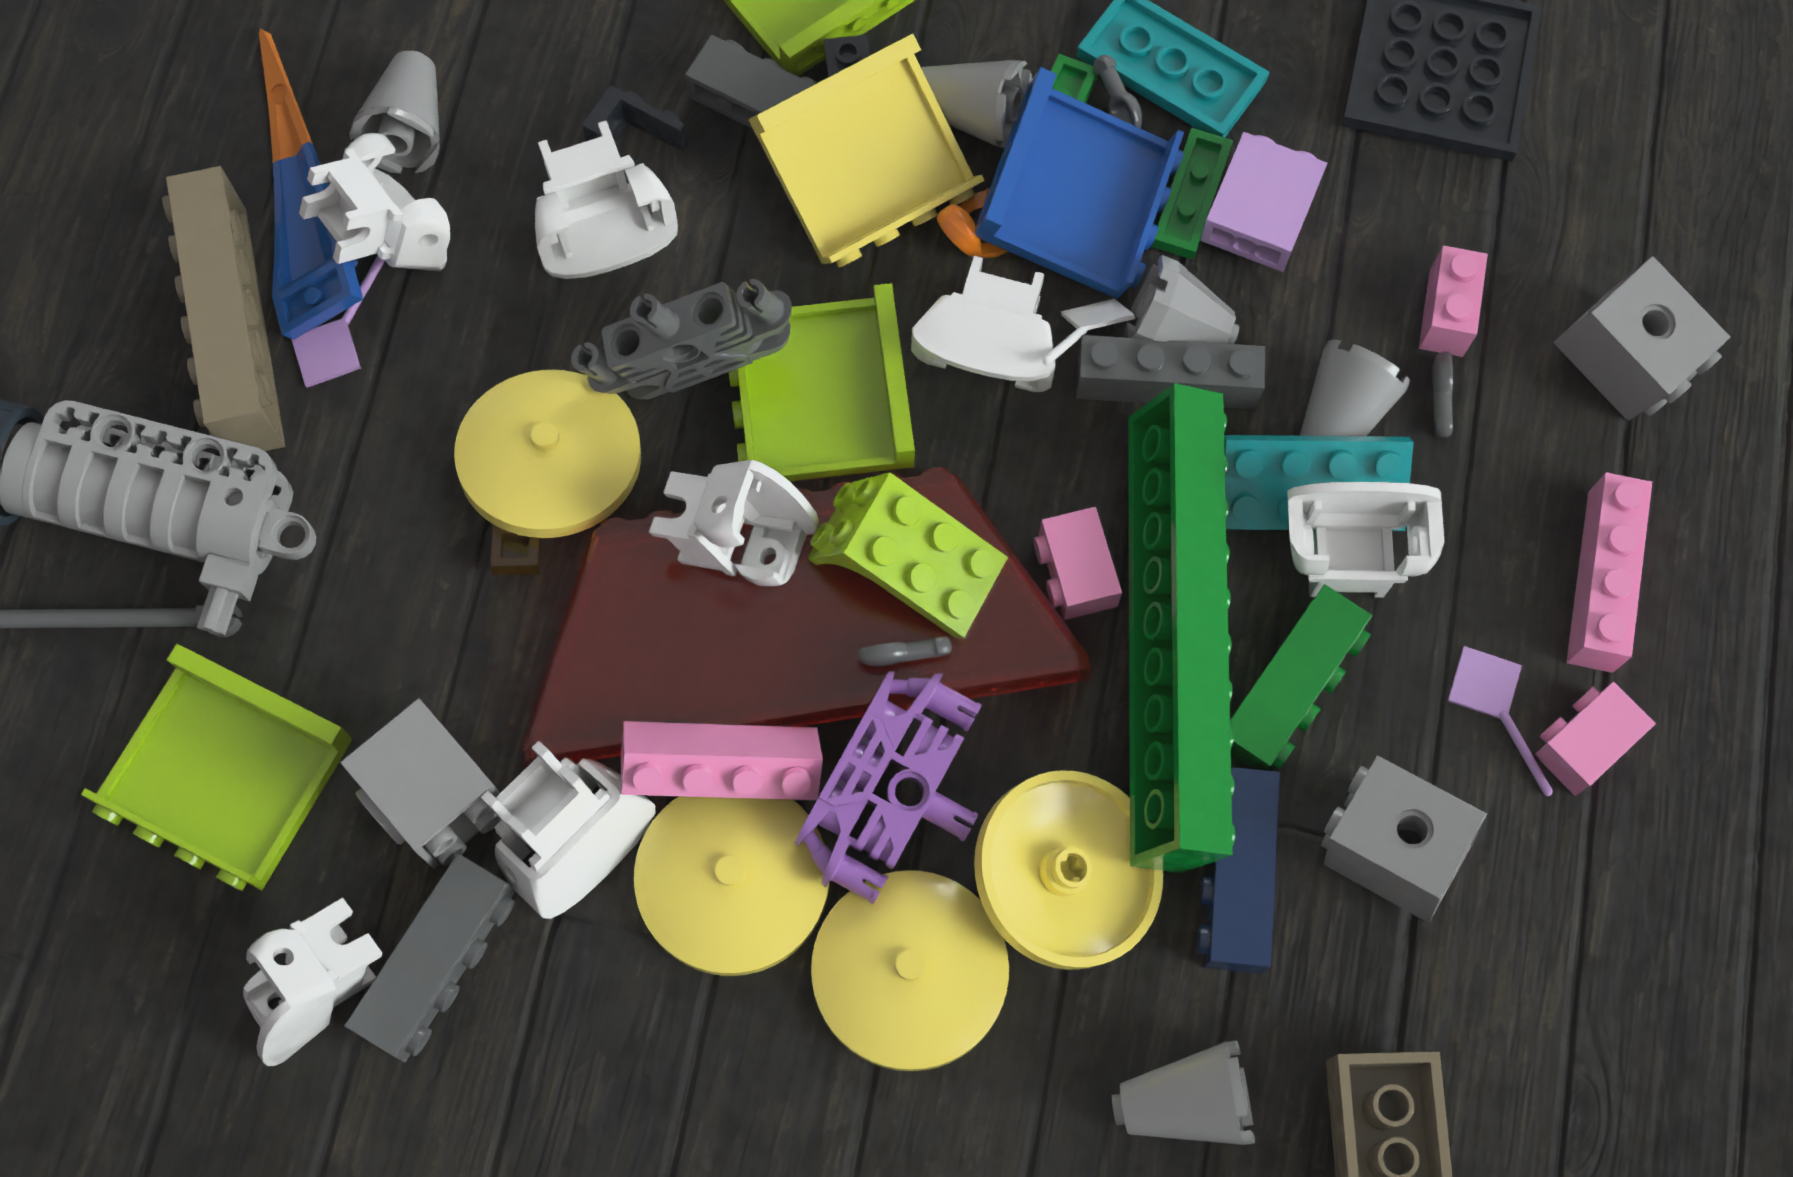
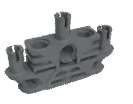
M750 279V283L755 289L745 281L739 286L736 293L727 284L720 282L663 305L653 295L646 293L644 294L646 301L638 296L632 302L630 307L631 317L605 326L602 329L605 354L592 343L586 342L584 343L585 348L582 345H578L573 350L571 362L576 370L587 375L590 387L597 392L613 394L626 390L632 398L640 400L651 399L668 392L674 393L752 364L754 360L781 350L788 342L790 336L789 319L791 317L792 303L789 296L784 292L778 290L768 291L756 279Z

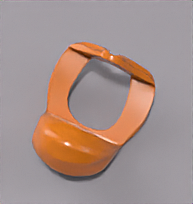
M990 188L975 193L974 196L961 202L959 206L950 204L937 215V221L943 232L969 257L992 258L1008 252L989 242L981 243L980 238L974 233L976 226L969 214L983 208Z

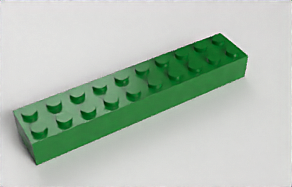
M1173 383L1128 417L1130 867L1183 873L1232 856V847L1235 842V827L1232 823L1231 799L1234 793V779L1231 775L1233 731L1230 727V700L1233 689L1229 680V654L1232 642L1228 634V608L1231 596L1227 588V563L1230 550L1226 543V519L1229 505L1225 499V475L1228 468V460L1224 454V432L1227 425V417L1224 413L1222 393Z

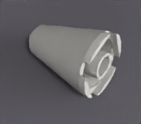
M402 51L396 54L352 121L349 133L350 140L352 138L355 140L363 134L377 133L385 135L395 147V153L382 156L380 163L376 166L377 168L401 174L402 167H416L415 173L423 172L434 165L439 154L440 134L436 67L432 60L421 52Z
M1004 60L921 67L949 126L999 148H1005L1026 88L1032 80L1031 71L1022 69L1027 64L1025 61Z
M1341 340L1328 341L1322 352L1300 436H1367L1406 392L1410 379L1406 376L1400 381L1396 378L1400 369L1370 350L1353 344L1348 352L1338 349Z
M1237 1040L1223 1042L1120 1083V1094L1112 1095L1116 1125H1125L1129 1135L1239 1145L1255 1143V1136L1252 1131H1244V1126L1253 1125L1244 1068L1239 1067L1238 1057L1231 1058L1233 1055L1241 1054Z

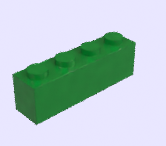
M1326 584L1322 586L1231 718L1230 727L1233 731L1231 756L1249 769L1267 771L1272 765L1280 770L1295 748L1293 744L1288 742V739L1297 727L1304 732L1308 729L1321 709L1314 704V701L1322 690L1331 694L1346 672L1339 667L1347 653L1356 657L1371 636L1364 628L1373 615Z

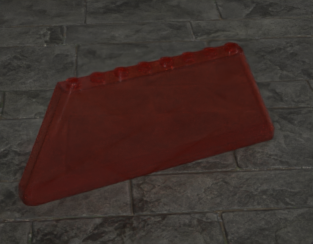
M931 468L922 472L920 476L902 478L900 475L895 476L1008 557L964 638H954L883 587L855 571L835 564L815 565L808 560V557L813 549L810 541L814 534L806 536L795 571L786 583L778 586H758L747 581L738 570L734 577L726 575L721 570L682 564L677 560L680 553L679 549L667 538L655 537L649 533L654 517L672 519L680 517L683 513L674 514L666 510L655 511L648 514L645 519L627 521L625 518H610L602 521L600 527L596 528L591 534L522 744L524 765L527 768L538 757L532 749L538 741L559 762L565 757L574 763H579L583 758L597 760L621 756L623 721L801 727L862 717L865 715L889 671H895L893 679L899 680L932 678L935 673H941L943 675L940 683L969 699L1090 680L1092 671L1088 653L960 478L954 473H948L946 468ZM853 482L837 483L831 486L829 490L812 493L808 489H798L817 513L819 519L817 529L824 522L830 520L836 509L833 506V501L840 489L845 484H852ZM743 523L740 534L745 540L743 545L734 548L730 559L733 564L741 565L754 528L753 525ZM776 554L766 556L764 565L772 563L776 558ZM948 637L952 644L951 653L948 655L886 666L865 665L857 657V651L861 648L890 642H911ZM889 694L888 701L906 710L911 707L917 697H909L907 694Z

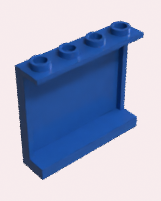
M1040 67L1026 88L974 233L978 238L1118 299L1129 287L1135 288L1144 273L1145 264L1140 261L1144 250H1148L1156 237L1158 226L1153 224L1157 212L1160 213L1164 209L1169 199L1171 188L1166 187L1169 175L1173 176L1183 158L1184 152L1179 150V146L1184 132L1178 130L1169 141H1166L1053 89L1052 86L1057 74Z

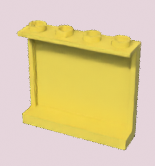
M914 34L881 49L748 119L822 264L836 262L838 267H842L862 256L859 248L872 241L878 247L895 239L900 235L897 230L898 227L909 221H912L913 225L917 226L938 215L935 207L948 200L950 204L957 205L975 195L972 187L985 181L982 175L973 176L914 55L921 50Z

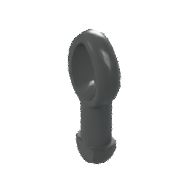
M1110 55L1099 56L1094 62V72L1100 76L1109 94V114L1141 129L1142 113L1140 105L1136 98L1126 91L1115 68L1117 65L1115 60Z
M1441 352L1435 357L1433 362L1432 384L1435 435L1444 438L1452 435L1453 364L1451 353Z
M948 637L911 642H890L861 648L857 651V657L865 665L886 666L900 662L945 656L951 653L952 644Z

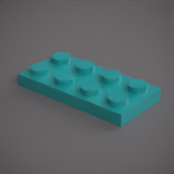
M1113 0L1080 43L1076 57L1094 66V62L1099 56L1110 55L1117 64L1115 68L1123 85L1196 129L1224 138L1266 83L1269 71L1149 0Z
M1224 435V454L1228 460V468L1225 475V499L1229 505L1226 529L1289 530L1287 491L1298 486L1332 482L1410 484L1414 442L1410 437ZM1406 526L1400 530L1392 529V531H1405Z

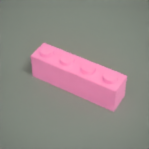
M1606 472L1588 492L1566 662L1568 664L1614 673L1632 657L1652 490L1651 481Z
M623 721L621 794L817 800L823 762L818 729L812 727Z

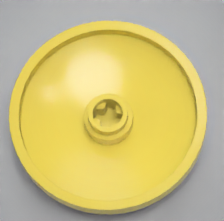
M539 370L520 374L497 384L472 405L459 427L454 447L456 471L465 496L476 511L486 520L501 529L517 535L536 538H556L589 529L609 517L621 506L633 489L639 474L641 444L636 421L626 403L617 393L606 394L594 391L588 383L587 376L565 370Z
M1061 770L1039 774L1027 779L1010 789L994 804L986 816L978 835L974 867L981 903L1000 935L1013 948L1033 961L1066 970L1091 968L1110 962L1131 950L1146 934L1156 916L1163 889V871L1130 867V798L1120 789L1099 777L1083 772Z
M678 796L660 811L645 832L637 852L634 867V889L637 905L647 928L656 941L670 955L683 964L698 971L722 976H739L760 972L777 965L795 953L806 942L819 923L829 892V883L826 888L821 883L823 874L811 858V852L805 843L802 842L798 847L794 843L809 816L807 812L792 799ZM816 827L814 832L819 837L823 845H825L821 837V834Z
M906 870L885 873L888 878L883 888H879L868 881L863 882L880 892L873 905L868 900L849 891L836 903L825 918L818 932L812 954L811 975L815 999L819 1011L831 1032L845 1047L860 1058L872 1064L898 1071H921L937 1068L962 1057L972 1050L985 1037L996 1021L1004 1003L1009 981V961L1005 940L993 926L981 900L961 884L947 877L924 871Z

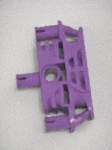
M895 671L888 672L801 828L794 843L797 847L802 842L805 843L811 852V858L823 874L821 883L825 888L829 881H833L868 900L873 905L880 892L867 886L862 880L883 888L888 876L882 875L846 854L848 846L859 852L862 850L870 853V858L876 861L879 858L885 862L884 865L893 869L921 818L957 836L963 842L971 829L955 821L953 817L969 826L975 823L978 817L977 812L970 811L936 791L964 737L959 734L952 737L947 734L949 729L942 725L939 729L931 725L933 720L922 715V712L927 708L967 732L982 704L976 703L940 683L943 675L941 673H935L932 678L899 680L893 679ZM889 694H907L909 697H917L908 711L888 701ZM911 722H914L920 727L905 755L901 756L895 751ZM888 763H891L903 771L895 774L890 780L886 790L885 801L874 795L873 791ZM903 780L916 782L922 790V798L919 804L909 807L902 805L895 796L896 785ZM866 803L874 806L875 809L858 840L849 836ZM818 825L839 836L833 852L830 851L827 845H823L814 832Z

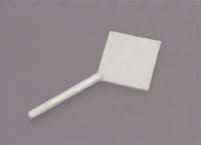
M1115 299L1061 311L1062 317L1077 329L1044 356L1042 363L1044 365L1051 364L1078 341L1082 335H1085L1087 330L1135 319L1134 314Z

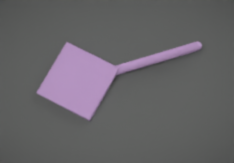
M379 256L376 257L360 285L363 298L385 262ZM362 301L346 309L341 319L313 328L295 340L292 339L302 377L307 388L361 369L348 325Z
M1464 646L1447 701L1501 719L1543 794L1550 796L1553 792L1551 786L1509 715L1522 665Z

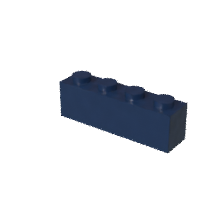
M1231 767V775L1234 779V793L1231 798L1232 823L1235 827V842L1232 847L1233 855L1209 863V876L1202 875L1199 903L1200 905H1207L1206 924H1199L1196 949L1197 954H1204V968L1263 974L1271 967L1280 772Z

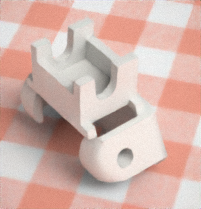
M607 121L598 123L602 137L552 153L547 140L538 142L550 181L543 183L545 195L536 198V242L544 270L553 277L564 279L584 278L633 264L660 251L677 235L678 221L675 206L668 191L657 176L643 163L635 166L634 161L629 155L620 158ZM625 173H626V176H627L628 181H629L628 184H627V182H626Z
M377 133L363 134L345 148L342 160L309 169L307 180L312 186L331 183L325 190L303 197L299 214L303 219L318 216L337 241L333 259L337 264L377 253L381 260H385L391 267L438 272L445 267L447 247L450 241V224L447 214L435 199L415 200L392 177L375 168L380 163L382 156L393 154L396 150L385 135Z
M974 256L963 293L953 292L951 296H941L912 328V353L919 360L929 365L945 369L948 364L973 373L1016 381V388L1032 392H1044L1050 389L1055 371V360L1049 365H1044L1042 359L1053 350L1051 328L1048 322L1042 320V315L1036 314L1041 296L1039 295L1043 285L1044 274L1035 272L1032 285L981 272L983 258Z
M746 460L716 465L711 474H708V477L671 471L663 493L669 498L685 501L686 510L678 518L654 517L649 533L655 537L667 538L679 549L680 553L677 560L682 564L721 570L726 575L734 577L738 570L747 581L758 586H778L786 583L794 573L806 536L815 533L819 519L811 504L790 481L763 463ZM743 523L753 525L754 528L741 565L733 564L730 561L733 550L736 546L743 545L745 540L740 534ZM776 554V558L772 563L764 565L766 556Z
M1332 482L1303 485L1287 491L1290 545L1296 570L1301 574L1308 575L1310 597H1316L1324 584L1336 592H1374V597H1384L1394 583H1404L1408 581V576L1428 573L1441 555L1444 545L1441 492L1437 488L1409 483ZM1407 526L1409 556L1405 557L1395 571L1392 529L1400 530Z
M538 741L532 747L538 757L496 798L487 791L481 796V799L501 819L495 826L496 833L502 838L495 845V857L503 875L510 886L542 918L551 919L583 899L633 849L648 829L655 815V804L644 795H622L621 775L607 766L584 758L577 765L566 757L559 762ZM598 786L600 790L593 794L592 791ZM518 836L535 852V854L529 859L531 865L530 867H528L522 860L531 852V850L518 838Z
M344 898L339 899L302 922L298 920L290 924V930L278 929L262 935L247 950L246 960L249 964L256 962L261 970L244 986L243 997L254 1019L261 1027L257 1040V1053L267 1066H276L287 1060L329 1025L331 1013L335 1006L366 988L376 979L368 965L382 957V952L368 933L348 944L341 945L347 941L348 937L339 924L350 917L353 912ZM286 953L285 963L287 965H279L273 958L277 954ZM275 997H280L282 1000L279 1001V1006L271 1010L268 1002Z

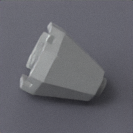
M1161 255L1158 259V266L1153 264L1149 269L1133 302L1131 312L1136 313L1135 317L1138 319L1135 326L1127 322L1124 338H1140L1152 342L1173 340L1234 344L1238 336L1239 325L1234 324L1236 320L1235 312L1178 261Z

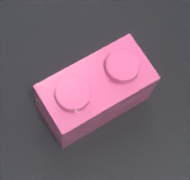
M1442 246L1429 272L1419 349L1438 353L1450 352L1451 355L1460 357L1465 355L1478 332L1487 253Z
M1096 507L1042 519L1039 535L1034 537V548L1040 565L1047 563L1051 579L1046 581L1049 600L1053 608L1060 606L1063 620L1117 607L1122 590Z
M1612 682L1602 692H1599L1593 686L1572 705L1579 712L1568 723L1562 717L1558 718L1539 736L1545 744L1534 755L1574 796H1577L1591 786L1656 724L1615 682Z

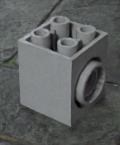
M1652 256L1608 291L1553 343L1621 415L1629 421L1642 412L1650 417L1667 402L1670 404L1691 387L1692 384L1689 381L1697 373L1699 375L1703 374L1722 357L1717 350L1730 336Z
M419 698L340 762L361 787L355 794L375 820L397 844L401 845L407 841L412 849L433 869L437 868L440 864L443 866L451 864L457 853L460 855L464 853L467 848L466 842L479 831L482 834L489 832L501 821L495 812L481 799V796L487 791L495 798L500 792Z
M1377 755L1370 769L1364 766L1359 768L1348 788L1350 793L1344 804L1347 809L1344 810L1337 807L1324 830L1326 835L1321 846L1326 848L1327 851L1323 865L1429 923L1473 845L1487 813ZM1402 840H1407V841H1409V842H1411V843H1413V844L1405 843V842L1402 841Z

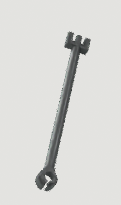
M235 605L233 614H236L237 617H243L241 610ZM196 606V608L0 610V628L197 627L204 606ZM231 617L225 636L220 634L214 636L226 638L234 635L240 629L241 621L238 618Z

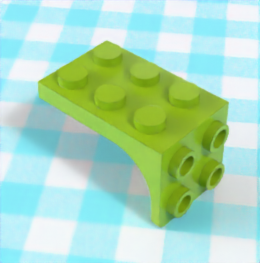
M890 472L870 478L867 477L852 484H845L833 501V506L836 509L830 520L820 525L812 536L810 545L813 549L809 554L808 560L815 565L835 564L855 571L883 587L954 638H964L1008 557Z

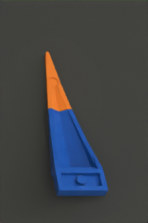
M260 28L259 39L269 109L274 178L275 233L272 299L282 335L295 340L362 301L363 297L355 272V267L358 264L357 259L337 264L333 259L337 241L318 216L303 219L299 214L303 197L319 193L329 185L328 183L312 186L307 180L309 169L321 164L272 36Z

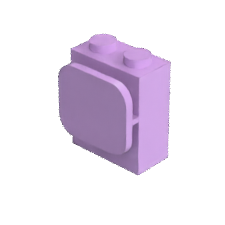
M1243 132L1206 219L1200 241L1284 272L1327 162L1317 159L1311 153L1294 151L1278 145L1268 137L1254 136Z

